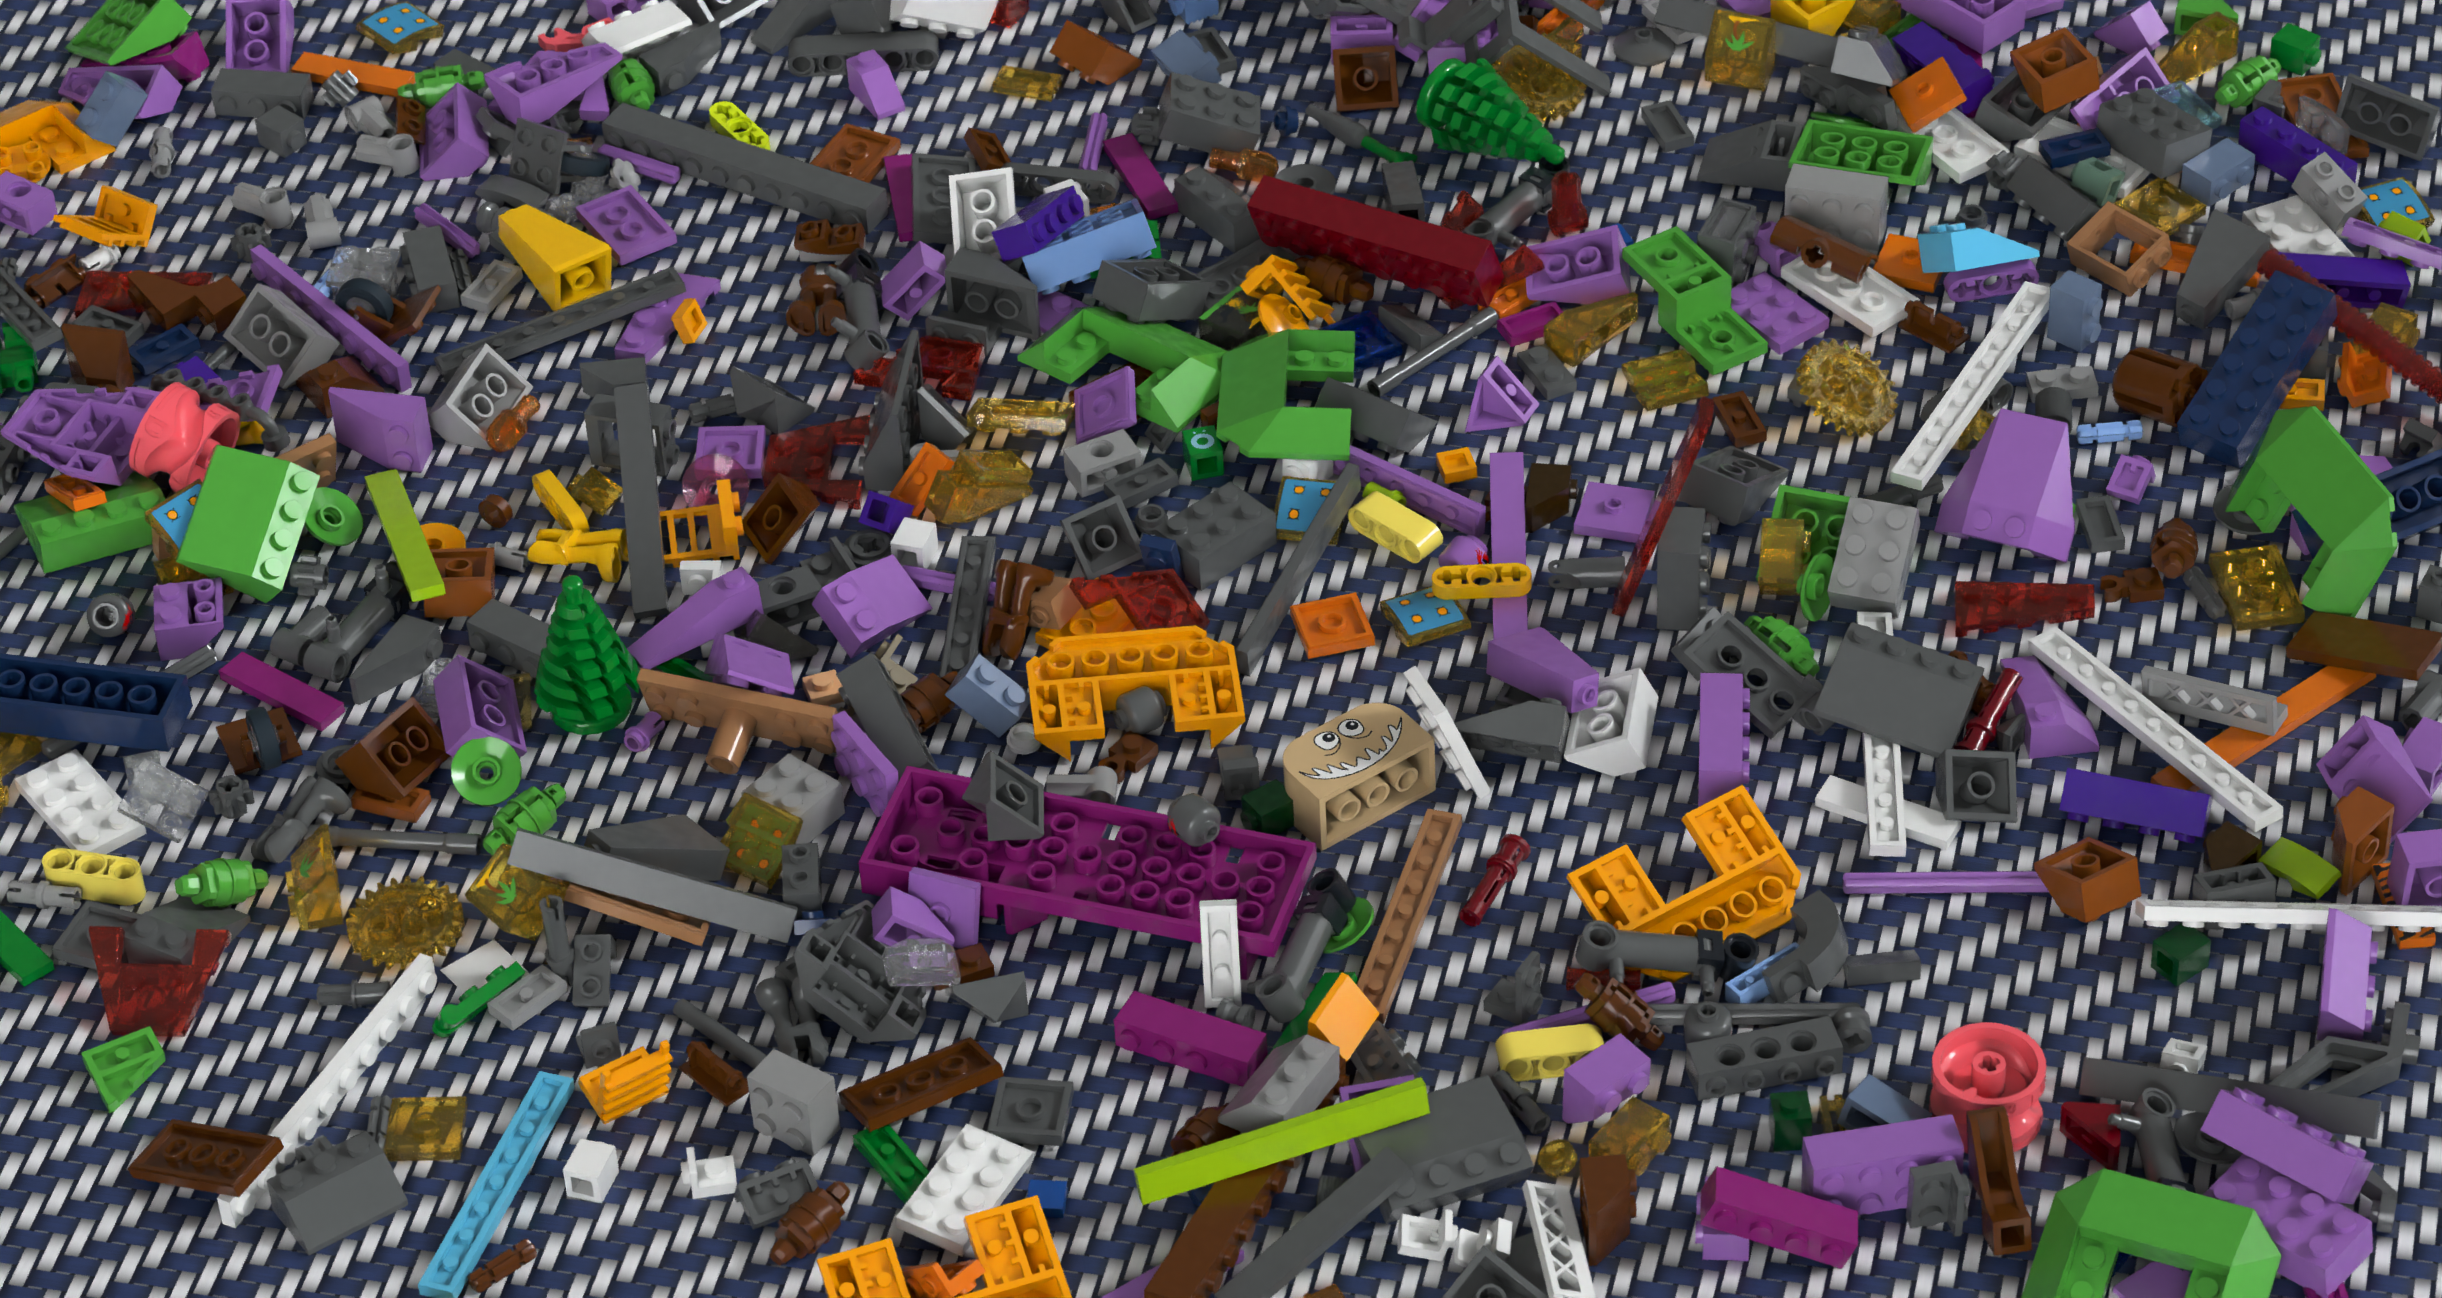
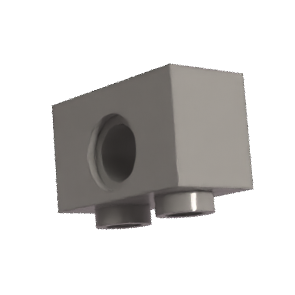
M2323 152L2304 165L2291 186L2334 233L2344 227L2350 217H2358L2368 199L2364 192L2326 152Z
M1124 429L1063 449L1065 476L1082 498L1103 491L1104 482L1142 466L1141 451Z

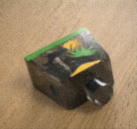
M1237 286L1199 317L1200 339L1229 351L1256 336L1268 334L1258 315V303L1260 300L1247 295L1241 287Z

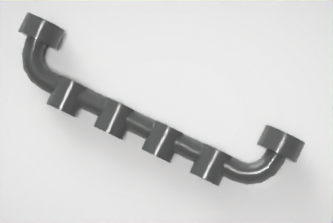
M177 368L169 369L164 374H157L151 380V388L149 390L161 391L174 382H180L198 392L200 404L204 402L211 405L219 403L238 413L240 421L250 419L257 421L265 429L261 433V439L267 451L277 452L283 450L290 443L286 427L276 424L267 412L254 406L250 395L247 393H240L231 398L225 385H216L208 390L202 377H192L185 381L181 370Z

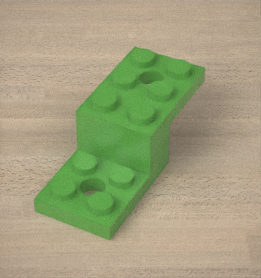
M1678 226L1622 248V259L1658 292V324L1713 376L1768 353V342L1731 308L1732 277Z

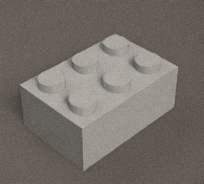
M1793 163L1785 185L1784 216L1791 215L1862 249L1879 251L1887 224L1888 177Z
M1850 496L1827 590L1831 606L1863 612L1892 613V617H1899L1921 523L1918 508Z

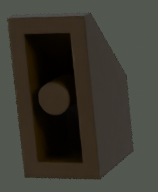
M1531 463L1525 505V533H1533L1569 513L1570 500L1577 499L1578 479H1572V465Z
M2226 821L2216 831L2212 830L2203 842L2204 872L2259 863L2258 860L2261 858L2263 841Z

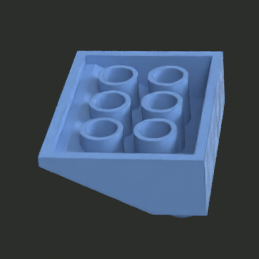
M1137 198L1079 219L1038 252L1023 256L1022 260L1030 281L1037 286V293L1042 291L1043 295H1047L1061 289L1060 284L1072 280L1073 283H1079L1089 279L1091 272L1100 269L1102 260H1125L1133 257V259H1143L1151 255V249L1157 248L1145 214Z

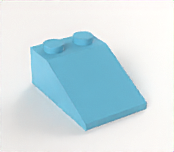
M1965 223L1929 226L1930 232L1917 234L1923 273L1956 272L2040 257L2039 250L1981 228H1966Z

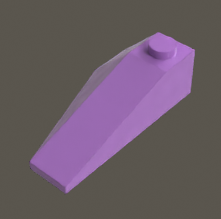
M603 42L568 50L565 57L550 58L549 55L538 57V63L522 66L521 61L509 63L484 74V78L507 120L515 125L517 118L541 123L550 119L623 58L620 52Z
M2144 47L2122 58L2099 78L2100 89L2081 97L2070 111L2083 131L2096 128L2101 103L2135 92L2138 89H2152L2156 94L2174 104L2180 98L2148 49Z
M163 65L76 67L68 69L58 94L85 106L105 71L131 79L148 94L134 118L144 119L172 112L183 86Z
M742 566L711 580L627 648L628 652L640 668L651 669L713 640L716 633L725 634L763 616L764 612L758 583Z
M2035 655L2000 659L2002 670L2003 668H2012L2020 673L2019 676L2023 677V681L2015 691L2011 702L2015 715L2023 713L2026 717L2024 744L2029 759L2099 752V743L2092 722Z

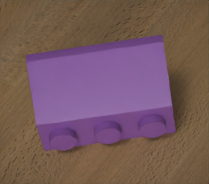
M458 82L426 113V144L424 146L419 144L420 178L424 181L469 177L477 168H482L488 161L489 136L482 131L483 125L475 117L481 106L487 108V100Z
M458 654L433 680L446 753L454 758L456 752L466 742L472 739L495 737L507 742L513 747L518 756L522 757L527 752L513 679Z
M2329 908L2325 933L2316 1040L2322 1041L2327 1036L2362 1041L2363 1033L2371 1032L2373 1010L2366 1009V999L2374 998L2376 976L2368 974L2369 964H2376L2378 942L2371 941L2372 927L2333 908Z

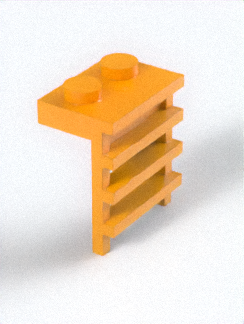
M101 186L94 216L54 215L53 221L60 223L59 227L108 247H112V244L119 247H124V244L130 247H136V244L147 247L158 205L112 186Z
M1272 254L1261 265L1251 268L1245 275L1246 279L1239 285L1247 295L1258 299L1270 293L1280 295L1285 290L1309 320L1313 321L1319 316L1331 328L1337 325V322L1330 315L1334 311L1332 306L1318 301L1322 294L1317 290L1307 287L1311 281L1306 276L1295 273L1299 267L1292 261Z
M730 479L716 480L719 504L660 511L661 521L667 520L671 554L664 555L665 564H673V568L680 567L679 563L681 561H699L711 558L713 560H720V557L733 556L734 560L740 559L737 536H744L742 516H735L734 512H741L738 492H731ZM707 515L712 549L698 550L694 517ZM687 518L691 544L690 552L678 553L674 519Z
M667 1039L660 1042L659 1050L648 1054L644 1046L579 1077V1087L604 1125L669 1093L666 1084L670 1083V1078L667 1074L672 1071L669 1063L673 1062V1057L669 1053L670 1044Z

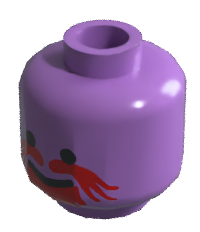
M1473 535L1456 536L1439 555V565L1442 567L1489 564L1488 549L1480 539Z

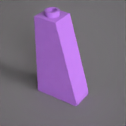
M1537 627L1488 641L1486 674L1539 699L1553 698L1562 702V706H1567L1569 713L1597 706L1599 672L1546 629Z

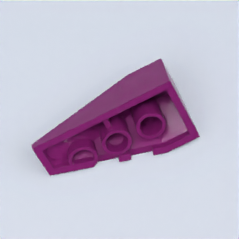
M193 31L184 33L179 38H174L173 41L112 66L163 65L176 80L183 79L184 82H191L202 76L201 72L210 63L198 32ZM88 58L80 64L81 67L110 66Z

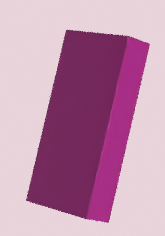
M1555 301L1496 320L1497 330L1510 347L1570 328L1569 318Z

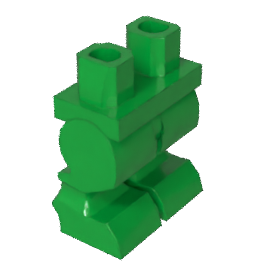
M7 322L2 323L5 349L0 334V394L3 393L2 389L15 387L20 393L32 391L34 384L39 383L36 352Z

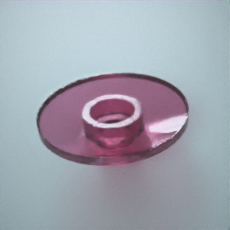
M709 454L695 460L686 470L682 481L683 497L689 508L719 504L718 495H713L710 492V488L713 485H717L716 480L730 479L731 492H738L741 509L749 493L748 476L741 464L735 459L722 454Z

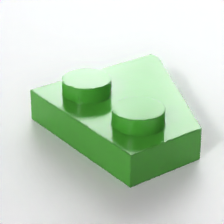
M151 1026L81 1053L83 1063L109 1113L114 1112L165 1062L164 1051Z

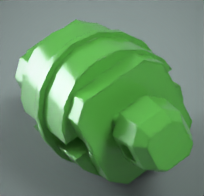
M2259 55L2234 64L2231 69L2225 72L2222 80L2218 83L2215 99L2220 105L2230 104L2234 108L2253 103V99L2269 79L2278 81V73L2281 70L2280 63L2277 59H2266L2264 56Z
M622 59L608 71V83L612 96L619 104L623 102L649 110L650 105L655 100V88L652 77L636 59Z
M452 64L442 67L435 66V68L415 73L416 84L402 85L397 90L399 96L419 100L421 105L426 106V109H431L457 82L471 91L481 89L486 85L482 71H470L467 74H463L461 64L454 66Z
M1752 615L1744 622V626H1748L1754 635L1800 675L1806 677L1810 673L1814 677L1819 672V664L1813 658L1815 652L1810 647L1808 638L1802 635L1799 629L1789 625L1782 619H1775L1773 616H1767L1762 619Z
M553 784L540 791L535 786H531L517 797L507 801V804L492 817L493 830L485 836L483 841L485 850L491 855H496L508 847L511 849L517 828L539 834H544L557 822L556 809L566 799L564 788L559 784Z
M216 858L215 860L200 863L197 867L190 869L187 875L176 879L174 884L176 893L183 897H191L195 905L228 907L229 905L243 903L247 898L254 896L257 890L263 889L268 885L269 880L266 871L253 869L249 861H241L238 858Z

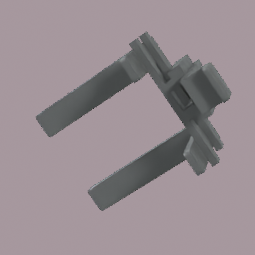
M1451 0L1425 23L1408 15L1397 24L1399 46L1402 48L1406 47L1409 43H1413L1427 52L1438 42H1444L1451 36V40L1459 45L1464 43L1466 56L1464 63L1467 65L1469 62L1476 63L1477 58H1484L1492 64L1515 45H1520L1600 94L1607 96L1611 93L1610 80L1607 74L1522 24L1519 20L1517 0ZM1543 0L1594 32L1599 33L1603 30L1600 12L1580 0ZM1497 18L1498 36L1478 51L1477 33Z

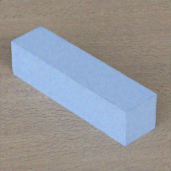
M1796 942L1788 945L1725 983V1000L1728 1003H1756L1770 995L1762 971L1794 951L1800 945Z

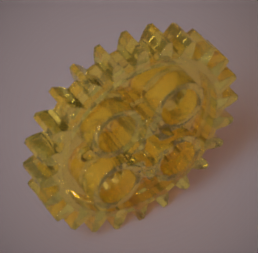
M1543 32L1542 36L1547 38L1546 33ZM1555 37L1552 42L1557 44L1558 38ZM1567 44L1561 46V47L1564 48L1565 50L1568 49V45H1567ZM1515 45L1491 64L1496 69V73L1507 82L1508 87L1513 89L1519 96V99L1528 106V114H1539L1542 121H1545L1548 115L1554 121L1557 120L1559 115L1566 118L1570 111L1574 112L1585 96L1584 91L1587 85L1520 45Z
M1832 339L1829 343L1822 340L1818 345L1814 344L1799 361L1801 365L1796 371L1800 376L1796 379V382L1803 385L1799 394L1809 397L1805 405H1814L1816 410L1813 415L1818 416L1822 414L1825 417V425L1830 422L1835 423L1836 432L1844 427L1848 436H1851L1855 430L1860 437H1863L1867 432L1872 436L1877 430L1881 431L1895 416L1893 411L1898 407V404L1894 400L1898 397V393L1891 389L1896 383L1886 380L1885 377L1890 373L1889 370H1880L1878 366L1881 364V361L1870 360V351L1862 354L1858 344L1851 349L1847 340H1844L1839 345L1835 339Z
M406 876L404 882L399 884L395 878H391V886L388 887L379 882L377 883V892L366 889V899L356 898V908H349L348 910L350 918L346 919L349 944H352L354 953L360 952L363 961L372 958V963L375 967L384 961L387 970H390L395 963H399L401 970H405L407 964L413 962L419 953L431 956L432 958L434 954L446 956L445 946L455 947V938L462 937L461 927L465 926L462 903L458 902L457 893H450L448 885L439 888L438 880L436 879L428 885L425 884L424 876H421L416 883L411 882L409 876Z

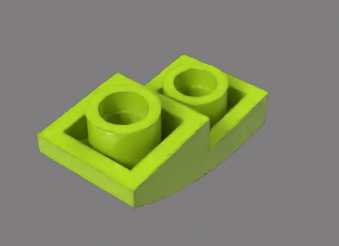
M2280 837L2258 860V862H2262L2271 874L2288 880L2294 891L2318 900L2342 876L2341 872L2328 861L2284 837Z

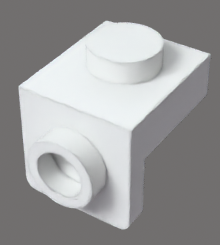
M1445 1209L1440 1220L1402 1214L1398 1222L1397 1254L1442 1262L1448 1248H1454L1457 1241L1458 1226L1453 1225V1210Z

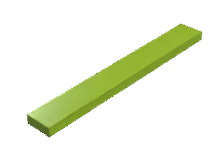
M397 469L364 476L367 490L412 602L446 594L444 582Z
M1422 1077L1134 1168L1139 1198L1142 1205H1146L1430 1114L1426 1084Z

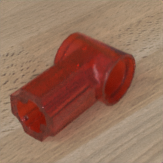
M1561 171L1555 173L1554 178L1551 179L1553 209L1548 211L1547 218L1554 236L1561 237L1588 228L1589 219L1587 211L1582 204L1580 176L1576 172Z

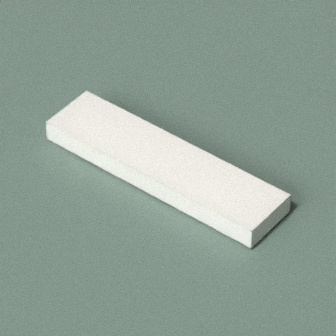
M1830 775L1815 797V806L1867 824L1865 786ZM1904 800L1906 837L1947 850L1961 828V821L1945 820L1943 813Z

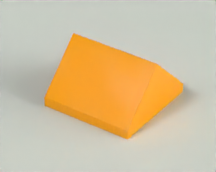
M1341 973L1309 1019L1307 1035L1338 1046L1339 1057L1346 1059L1347 1062L1380 1013L1349 975Z

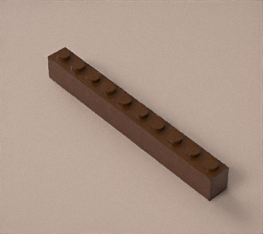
M1339 1057V1081L1314 1111L1334 1105L1339 1097V1088L1349 1085V1076H1346V1059ZM1303 1154L1215 1182L1144 1289V1298H1209L1212 1292L1217 1293L1227 1268L1234 1267L1240 1248L1244 1242H1250L1260 1217L1265 1218L1267 1216L1273 1197L1276 1193L1280 1194L1283 1191L1288 1174L1292 1169L1298 1168Z

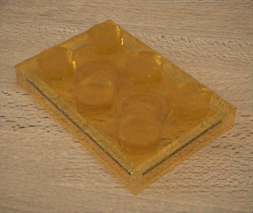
M979 397L967 413V426L976 427V430L980 432L996 431V428L1009 429L1010 433L1025 434L1029 430H1042L1043 435L1057 436L1061 435L1062 432H1066L1074 420L1075 403Z
M2276 544L2209 553L2208 564L2222 598L2227 605V610L2236 631L2304 622L2305 610Z

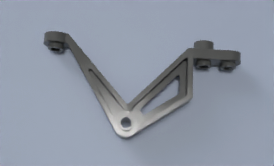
M2395 1001L2394 1008H2386L2383 1029L2390 1030V1035L2382 1034L2381 1045L2327 1036L2268 1084L2300 1089L2326 1069L2334 1068L2352 1072L2311 1091L2358 1097L2398 1080L2401 1063L2416 1066L2421 1036L2406 1034L2410 1003ZM2334 1134L2330 1139V1141L2336 1143L2337 1140L2341 1141ZM2371 1169L2360 1193L2373 1201L2370 1220L2373 1223H2377L2376 1231L2392 1233L2398 1192Z

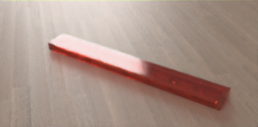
M1702 396L1615 589L1611 614L1623 617L1630 606L1711 426L1714 410L1713 399Z

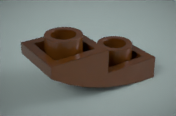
M828 219L807 221L797 225L794 247L796 250L814 254H851L856 248L863 249L865 230L862 223L845 224L831 228Z

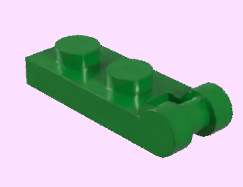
M517 961L506 969L502 965L497 967L486 977L485 980L488 983L480 989L476 985L472 986L458 999L461 1002L457 1006L447 1004L441 1009L432 1024L433 1032L441 1038L452 1035L488 1008V1002L521 980L525 970Z

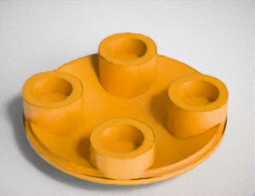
M28 141L24 145H16L9 148L0 147V175L8 171L33 183H37L50 170V156L42 149L38 141Z

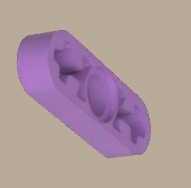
M2024 259L1950 272L1944 278L1943 284L1951 300L1962 302L2017 293L2025 281L2037 284L2039 274L2033 262ZM1999 276V279L1994 284L1984 285V281L1988 277Z

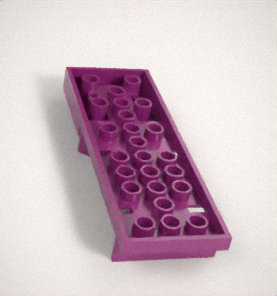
M907 766L858 863L862 893L881 897L890 886L908 894L909 872L913 867L981 883L979 916L998 919L1004 908L1006 934L1011 935L1047 920L1049 914L1201 943L1200 901L1236 899L1240 979L1248 981L1259 955L1275 957L1315 864L1317 853L1315 842L1220 825L1219 834L1213 841L1199 847H1192L1169 830L1168 816L1166 814L1045 791L1044 836L1040 839L988 841L986 814L962 799L972 778ZM1108 824L1121 826L1115 840L1102 838ZM1231 848L1244 850L1238 864L1226 862Z

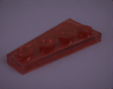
M87 271L74 310L75 319L91 305L116 314L117 310L135 308L136 313L146 312L142 305L136 306L128 295L127 290L130 286L127 274L132 271ZM148 272L189 286H203L214 282L213 273Z
M1955 581V638L1967 636V631L1982 629L1984 633L1998 632V626L2017 624L2019 629L2032 627V624L2039 620H2047L2050 624L2094 618V584Z

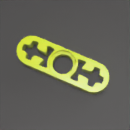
M721 101L709 108L710 124L720 135L748 144L752 142L751 145L771 151L769 136L735 104ZM736 130H746L743 132H733Z

